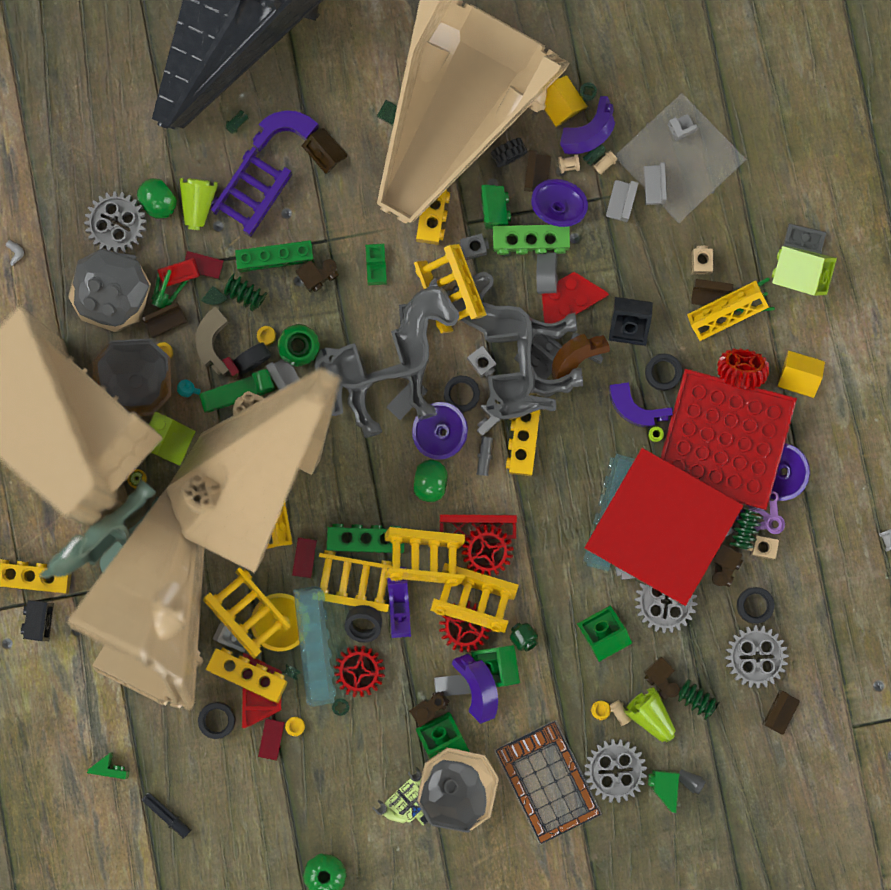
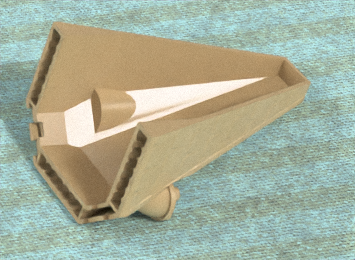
M420 0L377 201V204L381 206L380 209L388 214L394 213L398 216L397 219L403 223L414 222L527 108L535 112L545 109L547 88L566 71L569 62L560 58L558 54L550 49L546 53L544 51L545 45L476 6L467 3L462 6V0Z
M320 368L265 399L252 392H245L244 395L235 401L233 407L234 415L201 433L166 490L168 497L171 498L175 516L180 521L183 537L255 573L264 557L274 526L298 468L312 475L321 459L340 382L339 377Z
M166 488L70 616L68 623L72 629L105 644L92 665L95 672L161 705L166 706L168 702H171L170 706L181 708L183 706L186 710H191L195 701L197 667H200L203 663V658L199 656L198 640L205 548L183 537L180 521L175 516L173 503L167 495Z

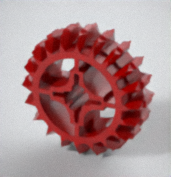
M733 348L732 351L726 350V353H722L718 360V375L726 384L730 383L731 387L737 386L738 389L742 387L746 390L747 388L754 389L755 387H760L761 384H765L769 376V363L765 357H762V354H756L755 351Z
M484 524V531H481L480 527L477 526L478 533L475 534L473 530H470V534L473 537L465 536V540L469 543H463L462 547L467 548V550H462L461 553L468 556L463 558V561H470L467 567L469 569L475 566L474 572L480 569L482 575L484 571H487L488 576H491V570H494L495 574L498 575L497 568L500 567L504 571L505 567L502 564L510 565V561L506 558H513V554L508 553V551H512L514 548L513 546H507L512 543V540H504L508 534L500 535L502 528H498L497 532H495V525H492L491 530H488L487 524ZM485 536H494L501 542L489 543ZM479 538L481 541V547L475 553L471 554L472 546L474 542ZM483 542H485L489 549H493L490 554L492 559H490L486 552H482L485 547ZM503 547L502 557L498 562H495L494 553ZM486 558L490 565H482L475 561V559Z
M467 601L466 608L477 611L478 604L475 603L472 608L470 607L471 601ZM441 615L443 618H446L445 622H439L440 625H445V628L439 629V632H446V635H443L441 638L444 640L448 637L450 640L446 645L449 646L453 642V650L458 645L460 646L461 653L463 652V647H467V652L469 653L471 652L470 646L473 645L474 649L478 650L476 643L479 642L483 646L484 642L481 641V638H489L487 635H484V632H491V629L481 626V631H479L470 622L468 626L474 632L471 630L467 632L466 630L460 636L462 627L456 621L461 623L463 620ZM449 622L459 628L456 639L449 632ZM466 633L478 636L472 642L461 643Z
M355 645V652H352L351 648L348 647V655L344 652L340 653L344 657L343 660L336 658L340 666H333L334 669H339V672L333 673V676L340 677L335 683L342 682L343 685L339 689L343 690L347 687L348 689L345 693L349 695L351 690L354 691L353 697L357 696V692H360L361 698L364 697V691L371 695L370 688L372 687L377 691L378 688L375 686V683L379 685L383 683L378 680V677H385V674L379 673V670H385V666L379 667L378 665L383 662V659L376 661L375 658L379 654L375 653L372 656V648L365 652L366 646L364 645L361 651H358V646ZM359 655L358 662L354 667L344 666L349 658ZM365 656L373 662L375 671L365 668ZM361 661L362 669L365 672H369V674H361L357 682L356 674L349 669H357ZM343 671L354 676V686H351L345 680ZM364 676L374 677L368 686L359 688L361 679Z

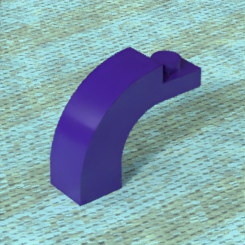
M600 96L596 115L590 123L579 128L563 129L560 145L565 154H580L591 151L600 146L610 136L615 126V120L612 116L613 104L610 103L608 96Z
M276 112L259 123L262 133L258 132L255 135L252 144L257 151L261 152L274 135L283 131L296 133L306 141L312 133L319 129V126L312 118L300 112Z
M629 383L615 384L608 387L614 409L624 420L633 425L653 427L655 425L654 419H657V422L667 421L668 417L673 415L672 407L656 410H645L638 407L632 400Z
M387 578L392 638L411 637L408 581L404 579L393 581Z
M469 654L454 658L452 665L466 679L471 690L472 701L469 713L480 724L494 719L498 710V693L490 670L482 660L476 662Z

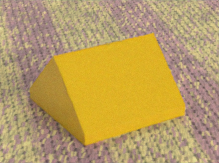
M568 76L556 79L547 88L546 107L544 110L555 127H558L588 107Z
M788 350L777 387L814 398L823 378L825 361Z

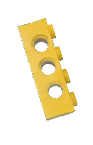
M447 189L435 200L441 205L438 209H432L429 206L420 215L416 242L439 245V241H443L445 229H441L442 222H446L448 213L444 208L445 203H449L451 193L447 192ZM429 220H436L437 226L434 228L428 227L427 222Z
M540 410L530 413L531 420L528 422H523L520 418L512 419L510 431H514L513 439L509 438L508 450H512L511 458L507 457L506 469H509V474L532 476ZM519 432H527L529 438L526 441L519 440ZM518 450L525 451L526 458L524 460L516 458L515 453Z
M0 559V587L69 594L72 572L62 577L54 576V581L49 584L46 582V577H40V574L47 569L48 564L36 563V567L28 566L29 562L17 561V565L9 564L10 560ZM10 569L16 571L14 579H9L7 576ZM29 571L35 573V579L31 582L26 577Z
M223 647L221 650L215 649L206 668L208 672L273 702H279L288 683L284 680V675L274 672V674L266 672L268 668L258 663L255 667L249 664V659L240 655L239 658L231 656L232 652ZM229 661L235 662V668L232 671H226L225 665ZM246 669L253 671L250 679L243 678V672ZM268 677L270 678V685L265 688L261 687V679Z

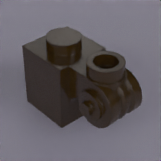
M327 259L323 262V269H317L313 262L309 261L295 271L309 292L312 290L314 292L318 291L323 287V283L326 280L332 281L339 276L336 262L332 259Z
M721 544L711 561L721 567V572H716L712 576L713 584L730 587L734 580V577L731 575L735 569L739 570L743 563V560H741L742 554Z
M660 656L644 671L646 675L644 679L651 686L655 684L660 689L658 694L664 700L679 694V686L676 683H668L667 681L668 677L675 670Z
M443 691L433 693L431 700L427 702L424 699L409 710L420 727L435 717L437 710L447 708L450 701L446 698L447 696L444 695Z

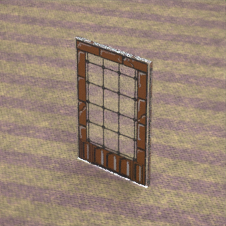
M557 720L542 725L540 728L511 742H507L505 745L494 750L539 845L602 815Z

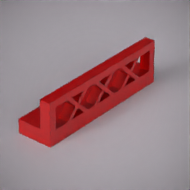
M440 515V532H443V523H452L457 528L453 534L460 531L463 535L472 538V535H466L461 530L466 523L472 524L475 528L477 527L475 524H481L480 528L484 524H500L498 527L495 526V532L504 524H512V535H508L505 539H516L517 515ZM455 523L463 524L460 527H458ZM485 536L486 539H497L494 536Z

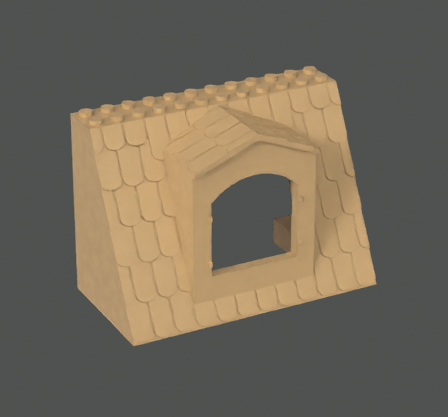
M19 306L0 326V459L66 518L93 526L126 502L128 495L123 482L142 462L141 460L161 441L162 437L149 424L147 425L133 412L130 413L118 403L117 400L119 398L117 396L113 398L105 391L106 388L104 386L100 387L86 374L88 371L86 368L81 370L73 362L74 359L69 356L63 339Z

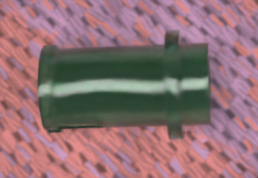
M242 110L230 121H226L225 128L231 134L237 133V129L249 119L246 114H243Z
M601 144L589 151L582 159L591 167L601 155H605L606 148Z

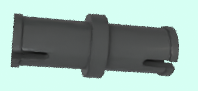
M481 437L480 454L478 453L477 455L479 461L476 474L488 476L490 459L493 457L491 450L494 438Z

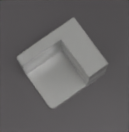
M689 115L679 119L675 117L669 120L667 124L675 141L696 132L698 129L697 124L694 125Z

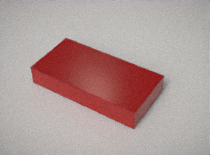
M194 258L157 269L162 285L168 270H171L166 287L200 276Z

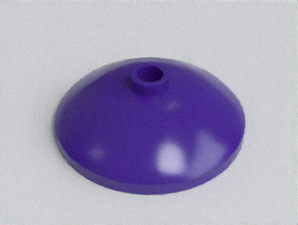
M551 179L544 181L534 189L531 197L532 208L536 215L546 223L554 226H573L585 217L588 209V201L583 191L573 183L565 180Z
M446 402L432 403L430 405L435 407L437 415L423 420H419L418 416H416L412 427V436L417 449L423 455L432 459L443 460L454 456L461 450L467 439L468 425L465 416L456 406ZM446 429L447 433L443 436L442 431Z
M787 443L784 445L772 491L779 494L778 501L790 500L800 495L805 490L810 479V466L806 456L800 449ZM783 468L787 469L786 475L782 473ZM771 494L770 499L775 500L776 495Z

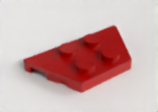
M572 272L557 282V293L541 294L544 323L559 322L570 313H576L577 315L608 297L609 294L576 272Z
M243 653V657L250 660L249 664L256 667L258 663L268 668L266 671L268 673L274 674V672L282 674V671L253 658L247 653ZM246 669L243 672L244 679H250L253 675L251 669ZM262 678L260 681L261 687H268L270 685V678ZM243 688V729L282 711V696L279 702L276 703Z

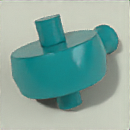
M181 380L177 385V392L182 397H190L193 393L199 395L201 389L195 388L194 384L189 380Z

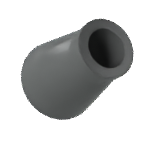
M683 769L679 772V781L693 794L699 795L706 783L703 777Z

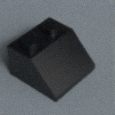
M615 297L608 341L646 346L652 319L653 302Z
M28 600L23 609V615H26L25 623H22L21 626L23 639L35 641L50 640L54 603Z

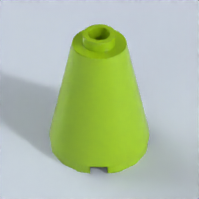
M180 178L184 223L188 225V229L200 230V227H204L218 182L210 185L208 180L189 178L187 182H184V178Z
M655 688L647 689L649 693L637 695L627 705L628 711L625 710L624 712L660 742H669L675 737L676 729Z

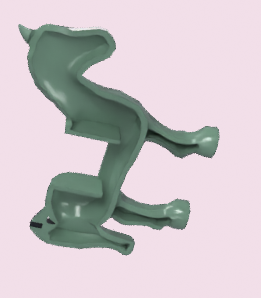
M141 479L137 484L136 491L129 495L122 506L91 526L84 536L75 535L49 562L48 568L40 574V577H51V575L55 577L66 576L88 562L95 566L99 560L103 573L150 509L129 530L124 526L125 520L140 509L146 500L153 497L156 492ZM156 497V498L154 499L151 508H152V507L154 506V504L157 502V500L159 499V497Z

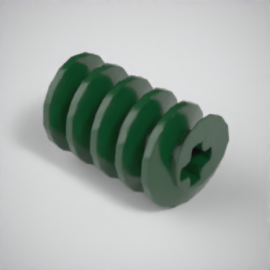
M233 273L226 283L224 295L227 296L231 293L230 298L232 300L237 297V303L240 304L244 301L243 306L246 308L250 305V311L258 309L265 300L267 292L260 295L261 288L253 291L254 284L247 287L248 281L246 280L241 283V276L235 280V273Z
M742 508L745 512L739 513V516L743 520H737L736 522L741 527L734 528L739 534L732 535L736 542H730L729 545L748 550L754 548L750 541L757 540L752 535L759 533L755 526H761V523L757 519H763L764 516Z
M687 679L679 690L678 701L681 702L685 699L684 706L692 704L691 711L698 708L697 715L699 716L704 712V720H706L713 714L720 702L715 704L716 698L712 697L709 699L710 694L708 692L702 695V688L696 691L697 684L694 683L690 686L691 680Z

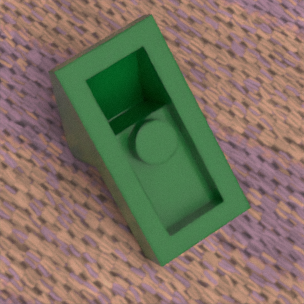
M111 752L90 767L87 774L128 779L129 770H125V766L113 765V768H110L113 752Z

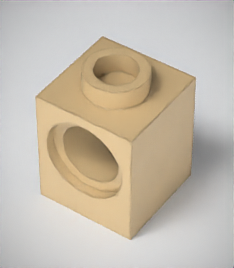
M704 245L696 246V249L692 251V274H712L713 249H708V246ZM698 256H705L707 258V263H699Z
M754 536L757 540L750 541L754 545V548L748 549L751 551L750 555L772 560L776 559L779 540ZM760 542L767 544V551L765 553L760 552L758 549Z

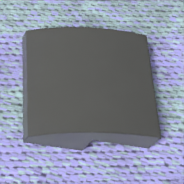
M789 223L783 246L822 254L826 232Z
M535 335L531 346V366L537 377L547 379L552 374L553 360L562 347L550 336ZM517 354L514 359L519 363V355Z

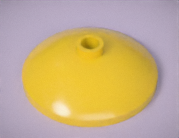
M276 593L269 595L266 598L280 614L284 613L289 618L291 627L288 630L281 627L261 645L269 650L278 652L293 649L303 641L309 628L307 610L297 598L289 594ZM261 602L255 606L252 616L264 606ZM270 612L251 627L255 638L277 621Z

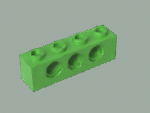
M493 226V252H497L498 255H507L509 252L523 255L528 254V251H535V254H545L547 251L563 254L570 249L569 226ZM513 236L518 242L510 245L507 242V238ZM533 236L537 242L532 245L528 244L526 238ZM547 236H553L555 238V243L548 244L545 241V238Z

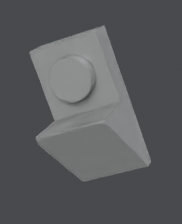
M481 405V409L490 418L487 419L485 417L477 425L479 427L477 432L482 437L501 420L491 415L487 411L486 405Z
M220 622L213 640L245 652L246 649L227 627Z

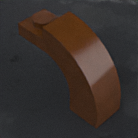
M581 334L565 343L553 360V380L568 375L572 369H576L586 358L610 352L605 336L601 335L587 339L585 334Z

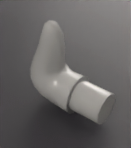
M8 240L6 247L15 253L10 261V265L13 266L24 256V250L17 243Z

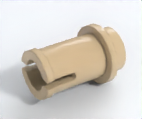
M611 151L605 152V156L593 165L600 175L612 164H616L617 157Z
M617 700L610 705V711L614 712L620 725L623 726L632 719L624 712V703Z

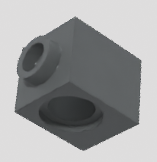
M482 234L460 239V246L465 260L487 255L489 244L487 238H483ZM476 242L481 248L478 251H473L470 249V245Z

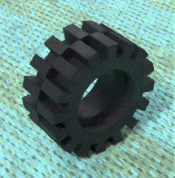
M516 138L495 148L490 154L499 168L515 162V160L527 154L528 151L522 139Z

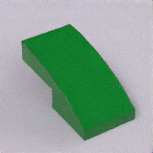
M365 245L368 286L386 285L385 245Z

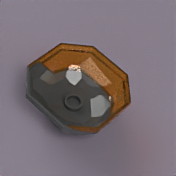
M151 339L110 341L92 361L93 380L100 387L104 386L106 388L105 391L113 398L117 396L119 398L117 402L127 411L133 412L138 417L153 416L172 396L170 357Z

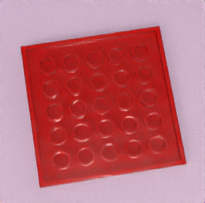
M685 369L660 458L738 503L767 510L797 398L757 387L754 389L747 388V390L742 387L738 389L737 386L731 387L730 383L726 384L719 377Z
M641 448L584 549L686 607L743 505Z

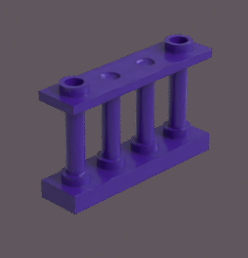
M255 147L245 152L242 158L244 161L220 197H216L211 204L213 214L217 215L219 210L234 218L243 224V231L249 237H252L292 176L291 170L286 167L282 171H278L257 158L256 154L258 152ZM250 163H253L274 177L276 181L272 187L266 186L245 172ZM243 179L263 192L265 196L263 201L256 202L237 190L235 186L239 180ZM230 194L253 208L255 213L251 218H246L224 204Z

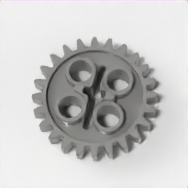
M115 191L112 197L108 193H106L105 199L99 196L100 202L92 201L95 207H88L91 214H85L89 221L84 222V224L90 226L85 231L92 233L88 238L90 240L95 239L93 244L95 246L100 244V249L107 247L108 251L114 249L116 253L121 249L125 253L128 246L132 250V243L138 245L139 243L136 239H143L140 232L146 231L142 226L147 224V221L142 219L146 214L145 212H140L143 207L141 205L136 207L138 201L135 199L131 202V195H128L125 199L123 192H121L119 197ZM116 206V212L108 214V208ZM101 214L108 216L110 219L114 221L118 220L121 225L128 227L131 230L127 231L117 224L113 225L111 221L102 218ZM127 215H133V220L130 223L124 222V218ZM100 223H107L105 230H98ZM117 232H124V236L122 239H115V234Z
M639 584L642 591H636L640 598L634 599L639 602V605L635 606V608L641 609L637 616H644L641 622L648 621V628L655 625L654 631L656 632L661 627L662 633H665L666 628L669 629L670 633H673V627L681 630L680 624L687 626L685 620H692L689 614L696 613L692 606H696L698 603L692 602V599L696 598L697 595L691 596L686 607L667 596V600H670L671 603L667 604L666 619H663L664 604L661 603V600L665 599V595L661 594L659 597H655L652 594V587L647 584ZM653 605H657L660 608L658 616L651 614L650 610ZM672 607H677L680 611L679 616L676 618L670 615Z
M757 625L753 627V631L746 627V633L739 630V637L733 635L735 642H728L732 648L725 650L730 653V656L725 657V659L730 660L726 667L733 668L729 673H736L735 680L742 678L741 685L748 682L749 688L753 686V683H755L756 688H760V683L767 687V681L774 684L773 678L780 679L781 677L778 673H785V670L781 668L782 665H788L787 662L783 661V658L789 657V655L783 654V651L787 649V647H781L784 640L777 641L779 634L776 633L772 636V629L765 632V626H762L760 631H758ZM765 641L770 644L768 652H763L761 649V645ZM745 642L751 645V650L748 653L742 650V645ZM756 651L758 655L774 656L773 658L758 659L757 662L756 659L739 658L741 655H755ZM747 661L752 664L750 672L743 670V664ZM765 661L771 663V669L768 672L762 669V664Z
M611 739V745L603 741L604 747L597 744L598 751L591 750L594 756L586 757L591 761L590 764H584L585 767L589 768V771L584 772V775L590 776L586 783H593L589 789L596 788V796L602 793V800L609 796V802H612L614 797L618 803H620L621 797L628 801L627 795L630 794L632 797H635L633 791L640 792L641 790L638 785L645 784L641 781V778L647 777V775L642 773L647 767L641 764L646 760L639 759L642 753H635L636 746L630 749V742L628 741L624 746L621 739H619L618 744H615L614 739ZM622 755H628L629 763L627 765L619 763V758ZM605 756L609 757V766L602 767L600 759ZM615 765L618 769L633 768L632 771L617 772V776L613 773H598L599 770H613ZM625 774L631 776V782L628 785L621 783V778ZM605 776H610L612 779V783L608 787L602 785V779Z

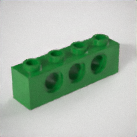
M311 240L235 250L239 273L302 265L309 261L315 263Z
M332 524V527H328L327 551L392 553L393 544L390 542L384 545L380 542V537L388 530L382 529L381 525H371V529L363 528V525L351 524V528H344V524ZM390 526L394 528H401V526ZM344 533L352 534V541L350 543L342 541ZM365 533L372 536V540L368 544L361 542V536ZM401 543L400 554H404L405 543Z

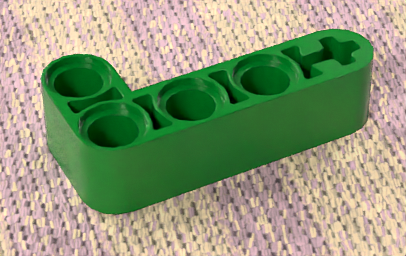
M264 369L253 373L251 377L200 393L199 398L204 413H209L234 405L235 401L244 395L245 392H252L261 396L274 391L275 387L269 370Z

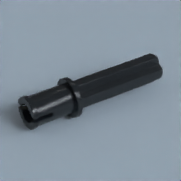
M150 792L142 798V802L169 825V829L172 828L178 833L182 839L191 832L192 829L187 827L179 819V816L176 817Z

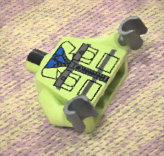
M415 767L416 774L412 775L408 772L410 779L385 803L381 800L377 801L381 804L378 809L373 807L377 814L399 823H410L415 817L422 825L428 822L416 803L422 778L418 767Z

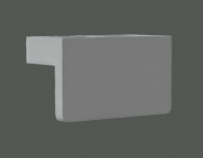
M665 162L655 166H644L646 205L665 204L667 200Z
M618 180L615 181L606 217L628 222L638 182L631 181L629 184Z
M283 359L274 364L272 362L266 365L279 390L300 380L293 366Z

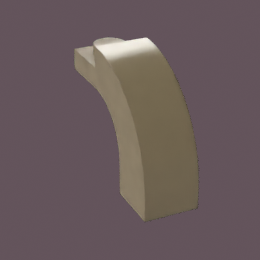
M214 307L204 316L198 326L196 348L201 361L206 367L213 362L211 367L218 375L222 373L226 376L230 371L216 355L214 341L217 334L229 322Z

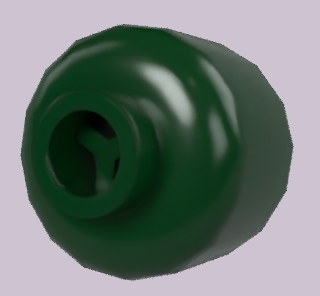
M517 623L511 628L510 640L519 651L525 650V652H528L538 644V634L530 624Z

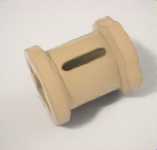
M578 154L568 158L558 157L561 174L569 170L580 171Z

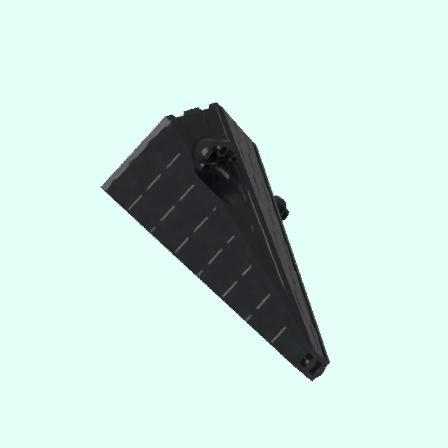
M183 0L152 119L158 122V126L166 129L185 128L303 18L316 21L320 15L318 13L319 4L323 0Z

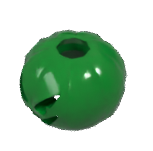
M150 178L144 181L138 188V201L149 216L155 219L167 218L174 212L177 200L160 178Z
M295 324L288 326L282 331L278 338L277 347L280 357L285 362L299 367L315 360L319 353L320 343L318 335L313 329L304 324ZM295 339H300L304 343V349L300 352L294 351L291 347Z
M431 459L418 464L414 480V494L420 500L436 502L444 496L448 478L446 467L441 462Z
M318 854L306 863L303 874L304 883L308 890H342L347 877L346 869L341 860L329 854ZM321 871H327L330 874L331 879L328 883L322 884L318 881V874Z

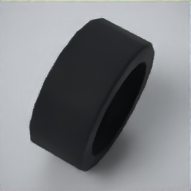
M261 342L241 353L234 359L233 363L241 374H245L271 357V353L264 342Z
M666 353L658 354L651 358L646 366V380L656 390H670L680 381L682 366L674 356ZM660 361H667L674 367V378L668 383H659L653 377V367Z
M459 375L453 377L444 388L445 402L456 406L462 413L471 411L479 401L480 390L478 384L468 376ZM458 383H466L472 388L473 398L466 405H458L451 399V390Z
M752 587L740 594L736 607L738 614L743 620L748 623L758 624L765 622L771 617L774 612L775 603L772 595L767 590L760 587ZM759 594L764 597L767 603L764 614L754 617L745 611L744 603L748 596Z
M359 605L350 609L345 620L347 635L351 639L363 643L372 642L378 638L382 628L381 614L375 608L367 605ZM358 618H365L370 620L375 627L368 630L360 629L352 621Z
M221 702L206 705L198 716L199 729L205 736L212 739H221L229 735L234 729L236 722L235 714L231 707ZM213 709H220L228 716V724L221 732H213L206 726V715Z

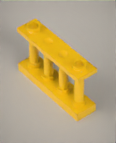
M460 244L445 247V256L429 264L427 260L414 262L416 274L420 278L424 289L428 288L430 282L434 279L431 271L448 262L450 263L452 273L437 280V285L442 287L452 281H457L459 291L449 295V299L453 303L463 298L466 309L459 312L460 317L458 321L467 316H470L471 319H477L487 315ZM436 320V326L441 334L453 331L452 326H446Z
M389 527L386 531L385 541H390L393 544L392 568H388L384 578H390L393 581L404 579L446 583L448 586H458L465 579V575L457 574V549L465 542V535ZM401 543H409L411 545V569L400 568ZM420 545H428L430 547V571L419 570ZM438 547H447L449 549V573L438 572Z
M324 550V554L319 553L320 558H325L320 588H318L317 592H312L311 599L349 606L367 605L378 611L388 612L389 604H386V600H384L388 579L384 578V574L387 568H392V562L381 560L380 564L335 556L336 552ZM332 560L344 562L339 592L336 595L329 594V590H327ZM351 563L363 565L358 595L355 598H349L348 593H346ZM371 566L382 568L377 598L374 599V602L367 601L365 596Z
M444 563L442 573H449L448 563ZM457 566V574L465 575V579L460 583L464 587L458 606L447 603L452 586H448L445 583L440 600L433 599L430 611L438 615H447L490 628L494 632L505 633L508 621L504 620L503 617L508 599H515L519 585ZM471 588L482 591L477 611L466 608ZM490 594L501 597L495 617L484 614Z
M239 567L235 572L239 577L219 594L212 595L209 593L204 597L203 601L247 652L255 658L262 652L260 645L281 627L288 630L291 625L289 624V618L284 613L280 614L252 582L250 573L246 569L242 570ZM244 582L251 592L230 610H225L221 605L223 603L222 600ZM257 597L264 606L244 624L238 625L234 620L235 615ZM270 612L277 621L256 639L253 638L251 640L247 635L248 630Z

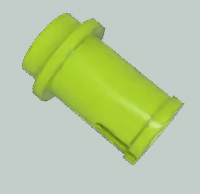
M652 427L648 437L650 441L658 442L664 437V432L660 427ZM653 432L658 434L657 438L653 436Z

